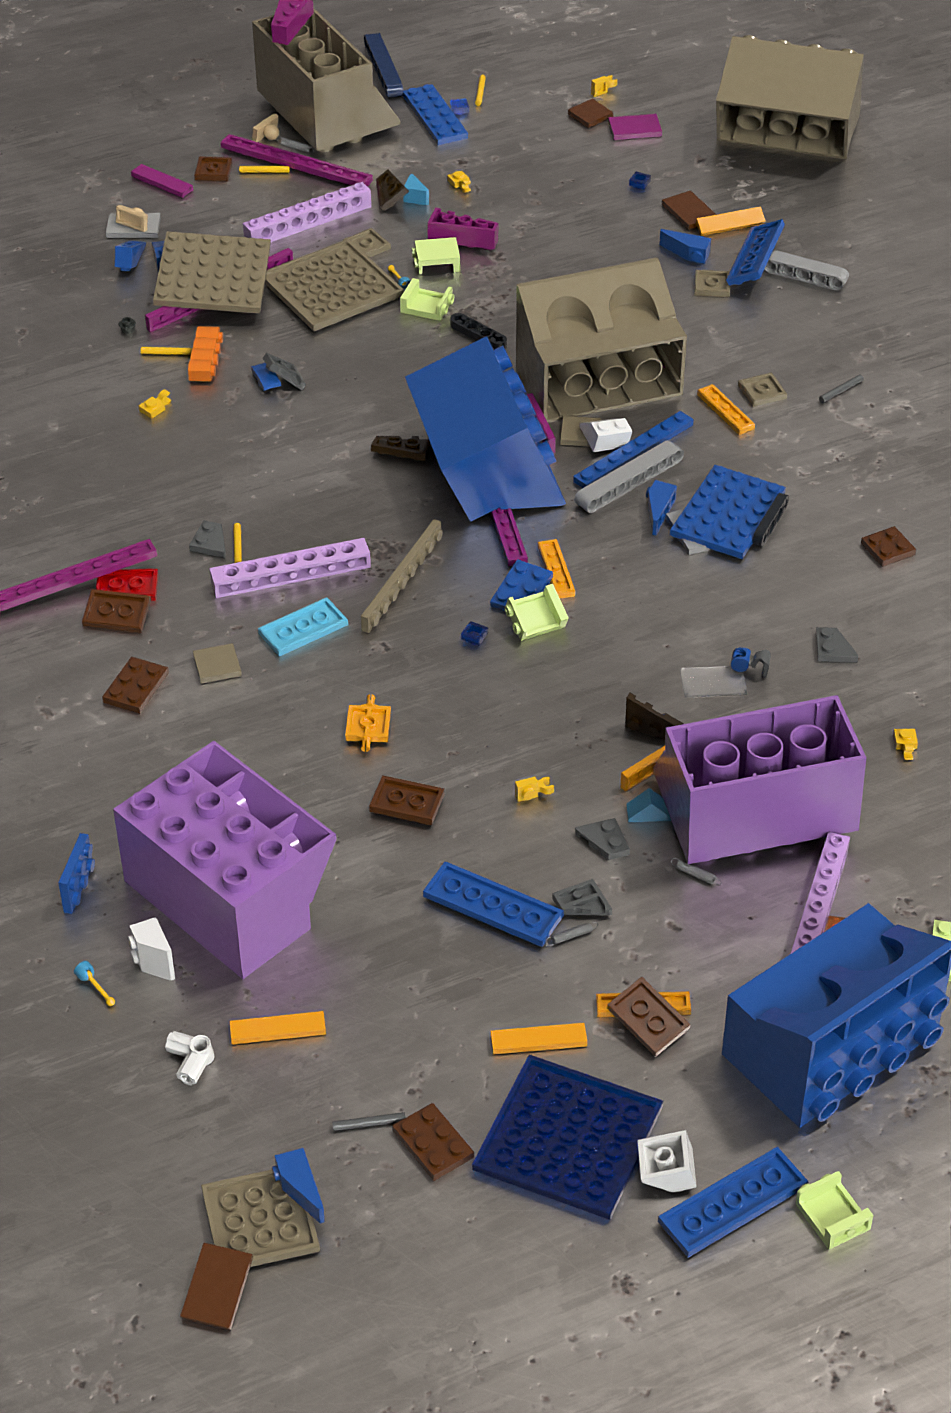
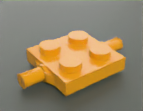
M370 694L367 695L366 704L349 705L346 741H361V750L364 752L365 747L366 752L370 750V742H388L391 706L376 705V697L373 694L371 698Z

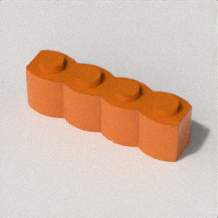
M197 327L191 359L188 365L189 381L211 382L212 377L216 375L215 365H218V354L221 352L220 343H223V332H220V327Z

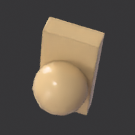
M274 113L254 126L252 141L258 142L264 137L268 140L276 139L279 135L277 127L279 116Z
M118 205L116 206V223L145 232L147 231L148 214H145L138 207L131 209Z

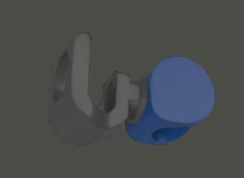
M736 648L732 653L731 667L737 672H744L749 666L756 668L760 661L763 663L761 676L766 678L771 653L768 650H762L752 656L750 649Z

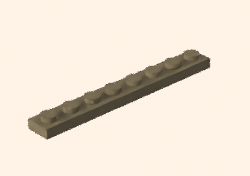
M433 519L361 615V631L369 633L374 626H377L380 617L387 612L392 601L396 600L400 590L405 588L409 578L414 576L418 566L422 565L427 554L432 552L435 543L440 541L443 534L441 521Z

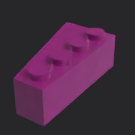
M279 0L271 24L272 42L288 45L314 13L313 0Z
M436 207L428 221L427 239L456 237L457 245L491 250L495 249L498 243L499 223L481 218L472 220L469 215L465 214L463 216H456L453 211L444 213L441 212V208Z

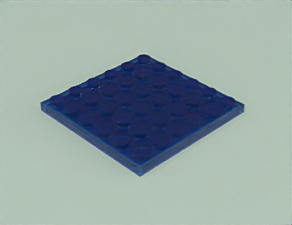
M529 1054L472 1164V1170L611 1220L639 1160L638 1140L649 1138L663 1108L664 1101Z

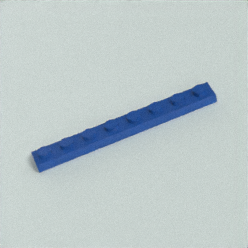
M682 411L677 412L574 475L573 482L581 488L588 486L693 426L694 419Z

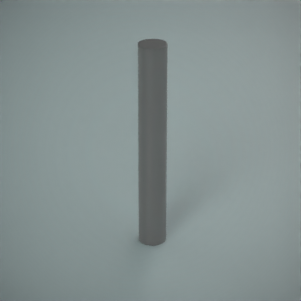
M858 375L821 395L819 401L824 403L864 380L863 376Z
M405 1112L332 1121L333 1131L393 1124L406 1117Z

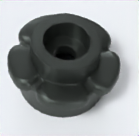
M124 317L118 323V326L123 333H131L135 330L136 321L130 317Z

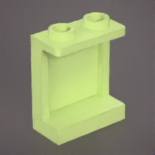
M456 237L415 240V248H412V258H414V268H418L419 274H422L423 266L452 264L453 272H460V254Z
M412 278L400 297V312L441 321L443 316L447 314L450 304L452 305L455 296L452 294V287H448L445 293L419 288V279Z
M553 584L545 586L543 592L514 600L513 597H509L505 606V613L513 622V631L516 635L518 634L521 641L564 628L569 619Z
M839 1171L833 1174H826L812 1184L803 1185L797 1191L795 1204L829 1250L871 1230L874 1216L868 1208L860 1209L842 1185V1174Z

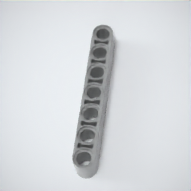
M670 440L664 441L582 488L575 495L574 501L588 513H593L679 463L684 456V451Z

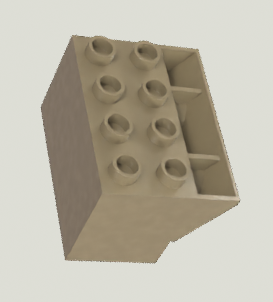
M313 8L314 13L288 45L272 42L271 24L274 15L252 21L257 90L316 151L328 152L335 145L344 142H359L363 136L400 125L398 116L373 85L372 63L315 8Z
M745 35L743 37L732 36L716 98L717 141L847 159L851 138L860 116L864 54H859L852 49H842L840 51L824 49L818 44L801 46L791 44L786 40H776L775 42L759 40L752 35Z
M658 258L517 284L516 372L527 393H533L547 422L562 420L563 416L577 417L683 395L687 335L676 319L674 306Z

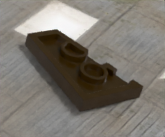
M389 169L376 178L379 205L383 211L393 207L398 200L410 192Z
M376 436L371 444L372 452L382 455H395L399 458H412L416 461H425L432 450L430 440L419 439V436H412L409 439H402L400 436Z
M631 692L626 697V728L665 740L667 727L684 724L667 713L661 714L655 711L650 703L646 702L643 704L636 700V695Z

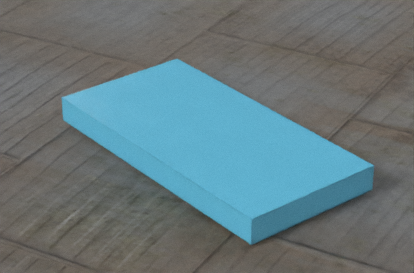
M326 597L258 628V634L280 657L348 626L349 623L348 619Z

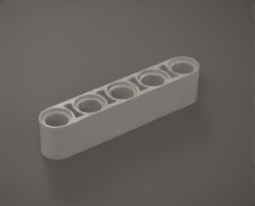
M773 250L764 269L772 274L833 290H841L849 278L848 271L842 267Z

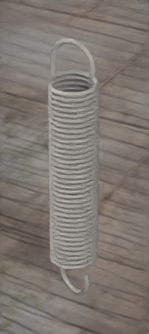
M282 138L281 143H279L283 146L309 152L310 148H312L310 145Z
M679 860L675 866L677 869L709 884H713L717 879L715 875L683 860Z
M588 922L554 934L549 938L552 939V945L592 932L595 928H592Z

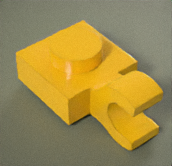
M609 75L592 80L591 95L597 97L608 93V88L617 86V79L613 80V76Z
M456 171L447 175V181L454 188L460 187L464 193L471 191L468 187V184L471 183L470 178L463 171Z
M164 389L158 394L157 398L150 397L138 405L139 411L153 419L165 411V405L171 403V399L167 397L170 395V392Z
M894 729L893 738L896 750L903 751L904 760H913L912 752L918 747L915 729Z
M536 777L515 781V798L517 802L536 798L539 792L546 795L554 793V785H550V777H543L540 780H537Z

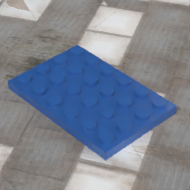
M714 465L670 529V536L705 545L706 548L743 559L753 544L752 540L755 530L778 493L785 494L786 487L730 470L723 466Z

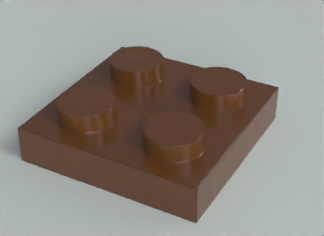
M895 526L861 538L862 546L882 567L916 555V548Z

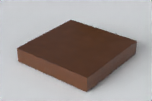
M592 98L568 109V115L590 128L608 120V117H613V111Z
M200 156L194 175L195 180L228 181L232 158Z

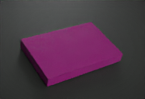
M657 114L608 117V123L614 140L662 136V129Z

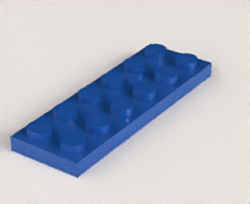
M433 84L403 91L404 99L437 145L468 139V132Z
M783 219L751 227L726 279L729 286L734 284L740 285L745 281H756L761 278L785 226Z
M446 861L423 890V897L541 947L544 946L546 939L550 937L564 916V910Z
M777 1146L659 1215L658 1223L689 1258L793 1196L803 1185L808 1184V1180Z

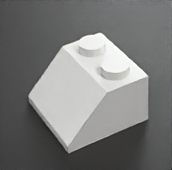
M625 418L584 422L579 425L593 452L618 449L629 442L632 434V429Z
M154 917L130 925L131 935L128 936V941L131 949H133L130 951L133 963H138L142 972L167 980H174L172 951L157 918Z
M686 1130L638 1140L642 1183L670 1192L697 1188L693 1148Z

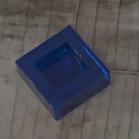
M466 98L450 100V106L454 114L462 115L469 113V105Z
M635 171L629 179V186L645 189L651 181V175Z
M470 621L461 633V640L479 646L488 635V627Z

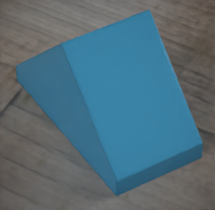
M410 174L404 185L410 192L403 196V202L429 205V190L414 174Z
M650 788L626 804L628 823L672 821L663 797Z

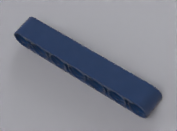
M381 34L364 35L366 51L386 97L403 96L402 82Z

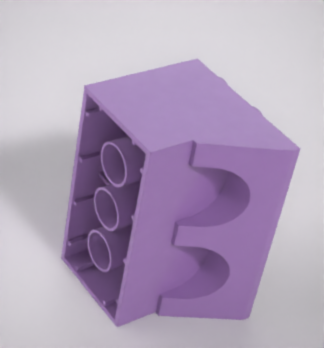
M838 695L666 728L665 751H663L654 766L653 773L688 864L707 862L712 859L827 837L828 832L844 834L859 831L866 756Z
M212 741L113 809L124 881L240 978H246L311 929L309 903L313 901L336 842V834L215 741Z

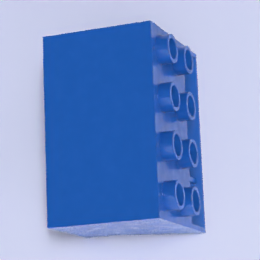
M487 336L405 376L441 471L470 522L499 507L502 510L508 508L554 507L566 504L550 467L557 460L548 441L541 444L539 442L547 437L537 417L535 418L536 412L527 394L525 395L526 390L513 368L505 371L513 365L504 346L494 350Z
M868 903L728 995L722 1055L799 1128L814 1118L820 1122L825 1121L834 1114L840 1104V1100L850 1093L855 1097L863 1095L871 1087L878 1073L884 1069H887L890 1073L897 1071L907 1061L911 1050L919 1045L924 1049L930 1048L939 1040L944 1031L943 1026L940 1025L941 1015L950 1001V998L946 995L951 971V941L899 924L895 926Z

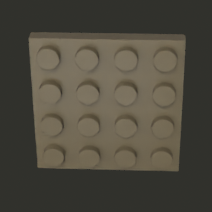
M272 1169L201 1185L214 1245L251 1253L253 1260L250 1267L320 1252L313 1217L282 1190L280 1181H275Z

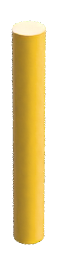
M480 75L475 100L477 106H480L482 103L485 75Z
M239 166V172L290 173V167Z
M141 347V354L191 355L193 348Z
M235 523L233 525L234 563L242 562L241 524Z

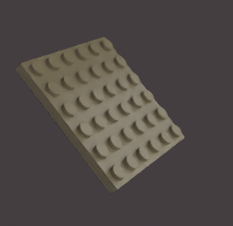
M166 232L153 305L260 313L271 239Z
M349 239L268 269L265 284L313 331L320 330L395 300L404 293V289Z

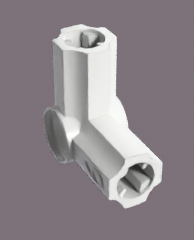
M176 1031L170 1032L167 1037L166 1051L186 1057L176 1073L177 1078L187 1085L192 1086V1084H196L204 1068L211 1064L215 1057L210 1039L205 1035L193 1037Z

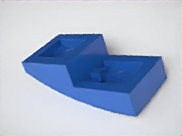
M266 363L251 366L252 374L258 379V385L263 390L281 386L277 374L269 371L266 368Z

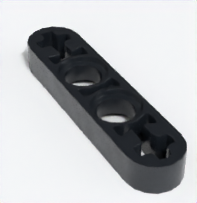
M462 313L451 315L450 326L454 330L476 341L486 337L482 335H489L487 338L494 350L501 346H504L505 349L507 348V337Z
M778 493L755 530L752 540L753 544L761 547L764 546L788 506L789 495Z

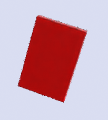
M120 569L97 577L96 590L150 596L151 601H156L158 569Z

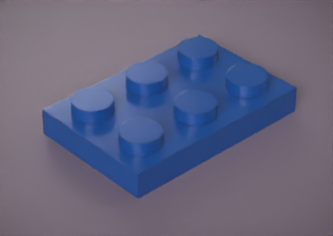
M517 559L490 600L491 607L505 611L509 597L517 600L543 592L545 586L553 578V571Z
M79 834L58 882L64 913L72 914L75 906L80 904L81 892L83 888L87 887L89 873L93 872L95 868V859L92 858L93 845L90 844L89 834Z

